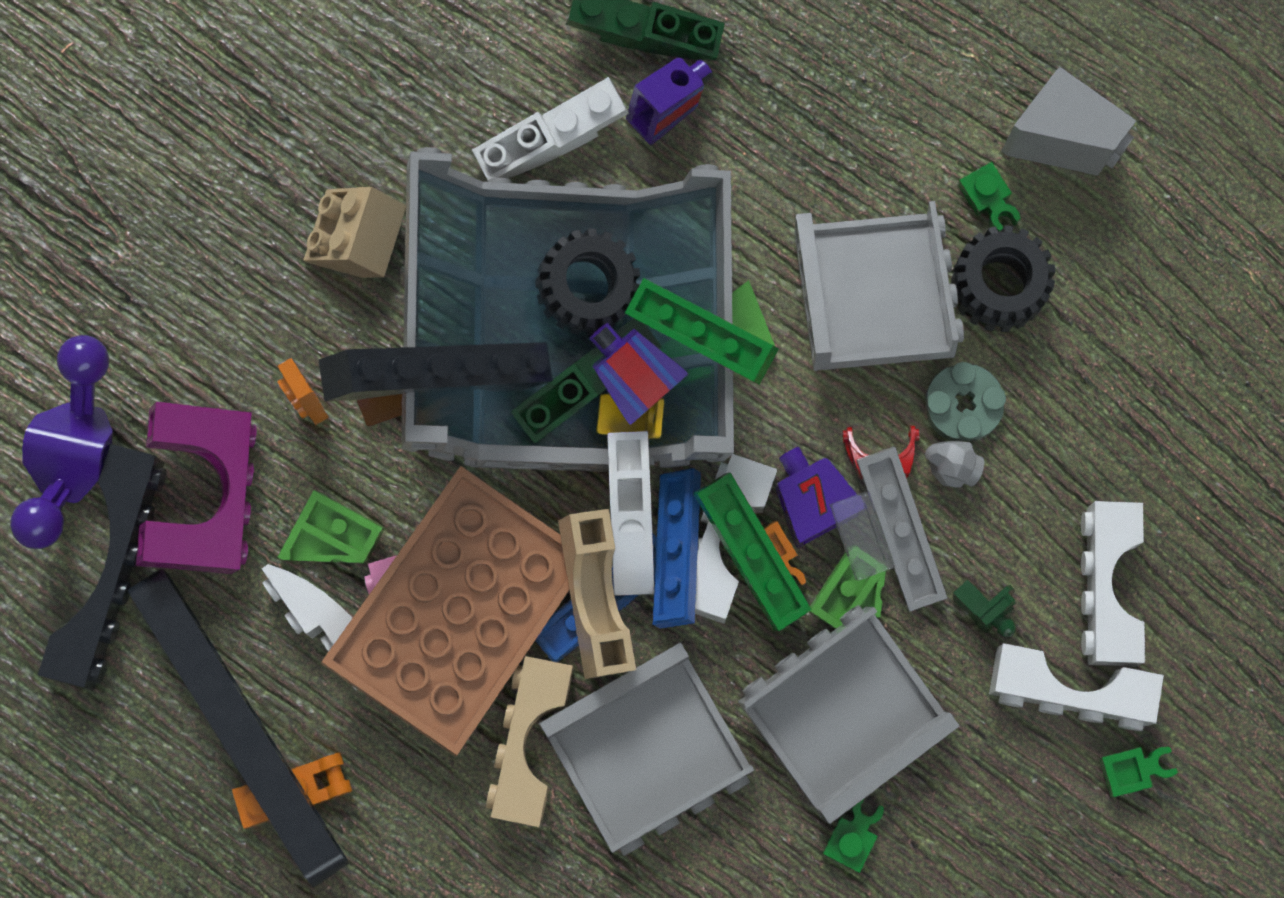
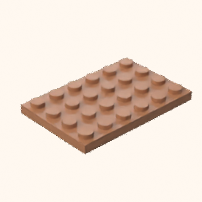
M460 466L324 657L321 665L456 757L570 590L560 534Z

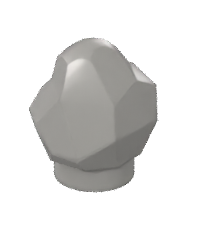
M939 442L929 446L925 452L926 459L930 461L932 474L943 486L956 488L966 484L972 487L979 481L982 475L984 458L975 454L970 442Z

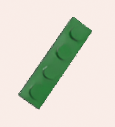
M643 278L625 312L630 317L758 385L762 382L779 350L776 346Z
M731 472L723 474L693 493L774 631L782 630L812 610Z

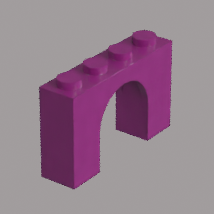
M155 402L150 407L146 448L189 452L207 460L219 475L222 485V499L215 515L204 523L186 525L145 521L139 526L136 566L233 574L240 570V564L245 565L248 555L247 541H242L243 525L247 526L249 524L251 504L250 502H245L246 486H251L254 474L253 463H248L249 448H253L255 445L257 434L256 425L251 424L252 412Z

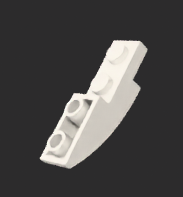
M607 77L543 115L536 112L472 149L487 180L491 178L508 179L543 165L599 136L597 131L629 114L613 82Z
M648 431L608 433L611 526L615 543L613 554L614 596L654 594Z
M269 564L263 567L262 570L268 579L262 583L275 602L282 598L289 608L290 612L285 614V617L297 634L304 631L310 638H314L324 631L326 635L320 639L329 652L352 617L326 593L308 581Z

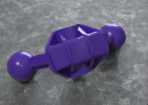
M77 335L62 344L57 354V366L61 375L71 383L70 402L37 414L28 425L24 435L22 463L42 493V496L21 502L12 513L10 527L14 538L21 545L30 549L47 548L60 538L64 528V518L61 509L66 502L77 503L81 501L99 481L109 446L112 444L113 431L107 415L102 408L94 407L95 383L100 381L108 370L109 354L103 343L92 336Z

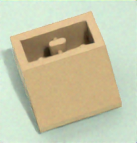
M373 187L326 189L325 195L320 200L318 206L319 214L314 229L307 239V251L303 261L361 278L384 277L406 205Z

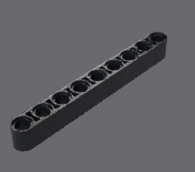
M160 568L129 588L128 592L309 884L314 888L347 866L349 862L339 844L166 570Z

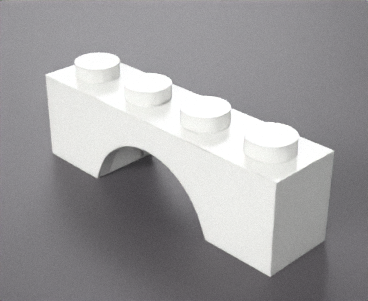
M732 454L729 464L721 462L715 479L731 472L754 513H763L777 469ZM703 512L701 522L707 523L703 538L698 537L695 614L724 624L739 581L724 566L719 550L720 538Z
M1095 501L1087 508V512L1082 513L1081 533L1082 536H1087V551H1083L1081 557L1082 575H1087V591L1082 593L1081 610L1083 615H1088V631H1083L1082 653L1083 655H1088V665L1136 667L1145 663L1144 622L1129 615L1117 602L1112 588V573L1117 560L1124 552L1132 550L1143 543V503Z
M1003 643L996 649L989 695L999 696V703L1003 705L1023 707V702L1039 704L1038 711L1043 713L1063 715V710L1079 712L1078 719L1083 721L1103 723L1104 717L1119 720L1118 727L1143 731V725L1149 726L1157 722L1164 675L1123 667L1116 670L1109 681L1099 690L1081 692L1064 686L1052 675L1046 664L1043 651Z

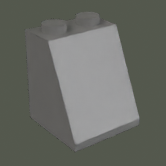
M1059 66L1015 123L1001 152L1015 158L1098 176L1105 165L1112 169L1124 154L1126 148L1134 139V136L1129 132L1136 120Z

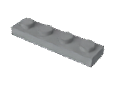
M891 447L857 459L858 467L908 610L913 611L947 599L896 448Z

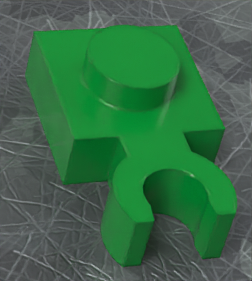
M993 162L986 164L959 180L957 185L975 214L979 216L987 211L990 215V228L996 226L998 232L1002 231L1003 226L998 220L1000 216H1007L1013 225L1019 223L1021 219L1019 211L1014 206L1005 203V200L1010 198L1012 192Z
M1141 747L1099 758L1110 798L1153 787L1150 775H1154L1157 778H1169L1178 773L1177 768L1164 770L1158 763L1161 755L1172 752L1171 747L1156 748L1145 759Z
M864 799L851 808L853 815L851 822L842 817L839 818L822 853L857 873L861 872L878 837L867 830L870 824H874L881 819L884 812V807L878 805L872 816L863 815L861 804Z

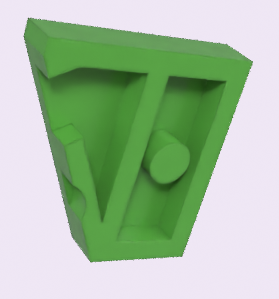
M313 490L277 558L289 561L367 563L385 527L325 494Z
M854 544L850 545L810 606L812 610L809 613L834 630L842 625L840 617L857 605L862 609L865 607H875L877 610L875 616L878 619L881 616L882 600L880 597L881 589L885 582L886 566Z

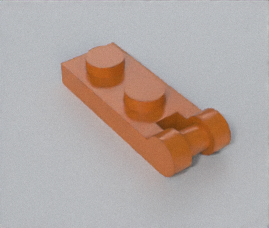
M341 753L328 755L291 769L313 805L353 792L350 781L345 780L341 766L344 765ZM326 772L329 786L319 789L315 775ZM248 785L232 789L243 829L269 821Z

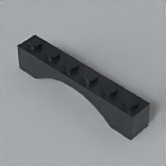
M547 342L347 349L318 360L324 402L361 400L404 393L453 389H479L490 392L520 391L553 382Z
M110 444L98 481L106 499L110 520V545L106 564L95 590L83 608L66 625L50 635L38 676L94 691L96 683L100 684L104 679L107 670V660H104L108 644L112 645L118 635L119 621H116L120 605L125 606L129 599L128 589L131 588V583L128 580L132 567H137L139 526L145 521H153L155 508L151 505L156 491H161L166 479V469L163 468L164 462L157 456Z

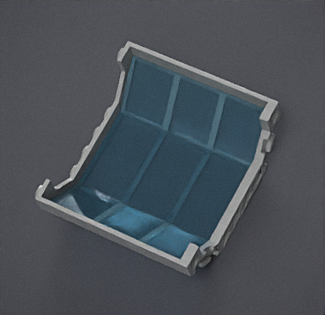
M424 147L418 149L417 152H410L407 162L403 347L547 342L552 378L554 379L596 346L590 340L593 334L587 335L586 331H582L579 335L570 333L571 328L565 326L561 329L555 325L557 320L553 316L549 319L543 313L546 307L544 304L539 305L536 297L539 294V288H535V279L539 274L537 272L539 264L563 236L566 238L571 232L580 230V233H585L587 229H596V234L602 235L604 231L613 234L611 237L612 241L617 243L621 239L626 244L623 250L626 254L633 252L636 258L632 263L633 267L640 270V277L636 280V284H641L643 278L732 323L731 171L719 170L717 166L710 164L699 165L695 169L692 168L683 181L637 191L626 190L625 186L617 184L606 185L601 189L588 188L587 184L581 182H571L565 184V186H550V183L544 180H531L526 184L511 183V180L507 178H491L488 182H482L449 168L452 154L441 153L440 149ZM576 262L569 266L566 280L570 291L575 297L587 303H598L605 299L608 293V283L604 273L597 266L588 262ZM626 314L612 326L613 330L616 332L633 318ZM647 326L662 347L659 349L688 373L687 376L662 397L664 398L661 437L658 439H648L649 466L654 465V462L660 461V468L690 465V460L725 461L734 453L733 371ZM546 384L520 391L490 392L479 389H453L402 394L401 449L410 452L429 450L430 457L446 461H453L454 455L462 456L465 459L464 465L476 468L609 472L608 435L597 433L600 396L610 394L607 389L550 433L534 443L512 415L511 411Z

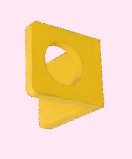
M607 394L601 395L597 433L608 435V433L648 431V439L660 438L664 398L658 400L630 425L611 396Z

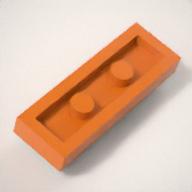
M290 358L278 365L277 367L282 373L283 378L277 382L300 417L303 419L309 416L315 425L329 418L293 359Z

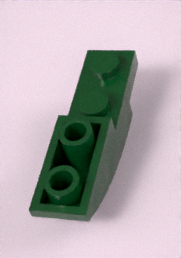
M571 0L565 25L600 35L599 41L625 48L678 58L716 60L725 23L654 1L650 6L630 0Z
M634 318L616 331L622 339L635 329L656 347H662L648 327ZM597 347L555 377L553 382L547 383L511 411L512 415L534 443L538 442L606 390L592 367L603 356Z

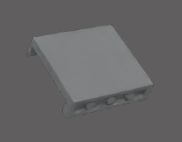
M935 201L929 202L927 214L813 224L811 213L796 214L794 236L814 371L955 357L958 342H963L964 330L961 318L955 319L953 307H957L958 304L957 288L955 284H949L947 273H950L952 269L951 254L949 249L943 250L942 239L946 236L945 219L943 215L937 216Z
M857 605L840 617L841 626L831 633L825 629L807 642L810 649L799 657L792 653L781 660L775 666L778 671L766 681L760 677L742 690L745 697L738 701L819 816L829 824L959 727L951 713L944 712L877 619L875 607H865L862 609Z
M682 643L675 645L640 665L636 670L626 673L540 723L611 852L614 853L620 849L623 856L644 845L645 843L641 837L656 829L658 835H661L680 824L676 816L691 808L693 814L696 815L713 805L715 801L712 795L726 788L728 793L732 794L749 784L750 780L747 775L754 771L753 766L749 765L690 663L689 656Z

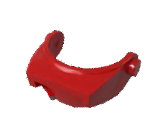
M909 426V444L898 455L906 478L910 474L914 459L915 441H919L920 438L919 429H915V426ZM846 427L842 431V441L847 456L855 468L859 479H863L856 460L868 456V454L860 450L855 444L852 427Z

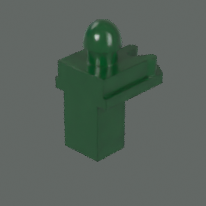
M966 580L953 592V600L985 633L995 627L997 629L996 632L1003 637H1011L1015 634L1016 625L1014 621L1006 617L1016 604L1015 599L1012 597L1015 589L1011 585L1006 586L990 601L969 580Z

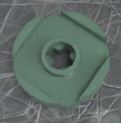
M960 362L955 366L942 370L931 382L925 399L928 412L927 417L933 429L950 441H977L988 436L999 424L1006 402L1005 392L1001 389L998 380L989 371L980 366L971 365L968 362ZM959 394L963 397L970 395L973 398L972 404L975 409L971 411L966 408L963 412L958 411L956 407L959 402L955 396Z

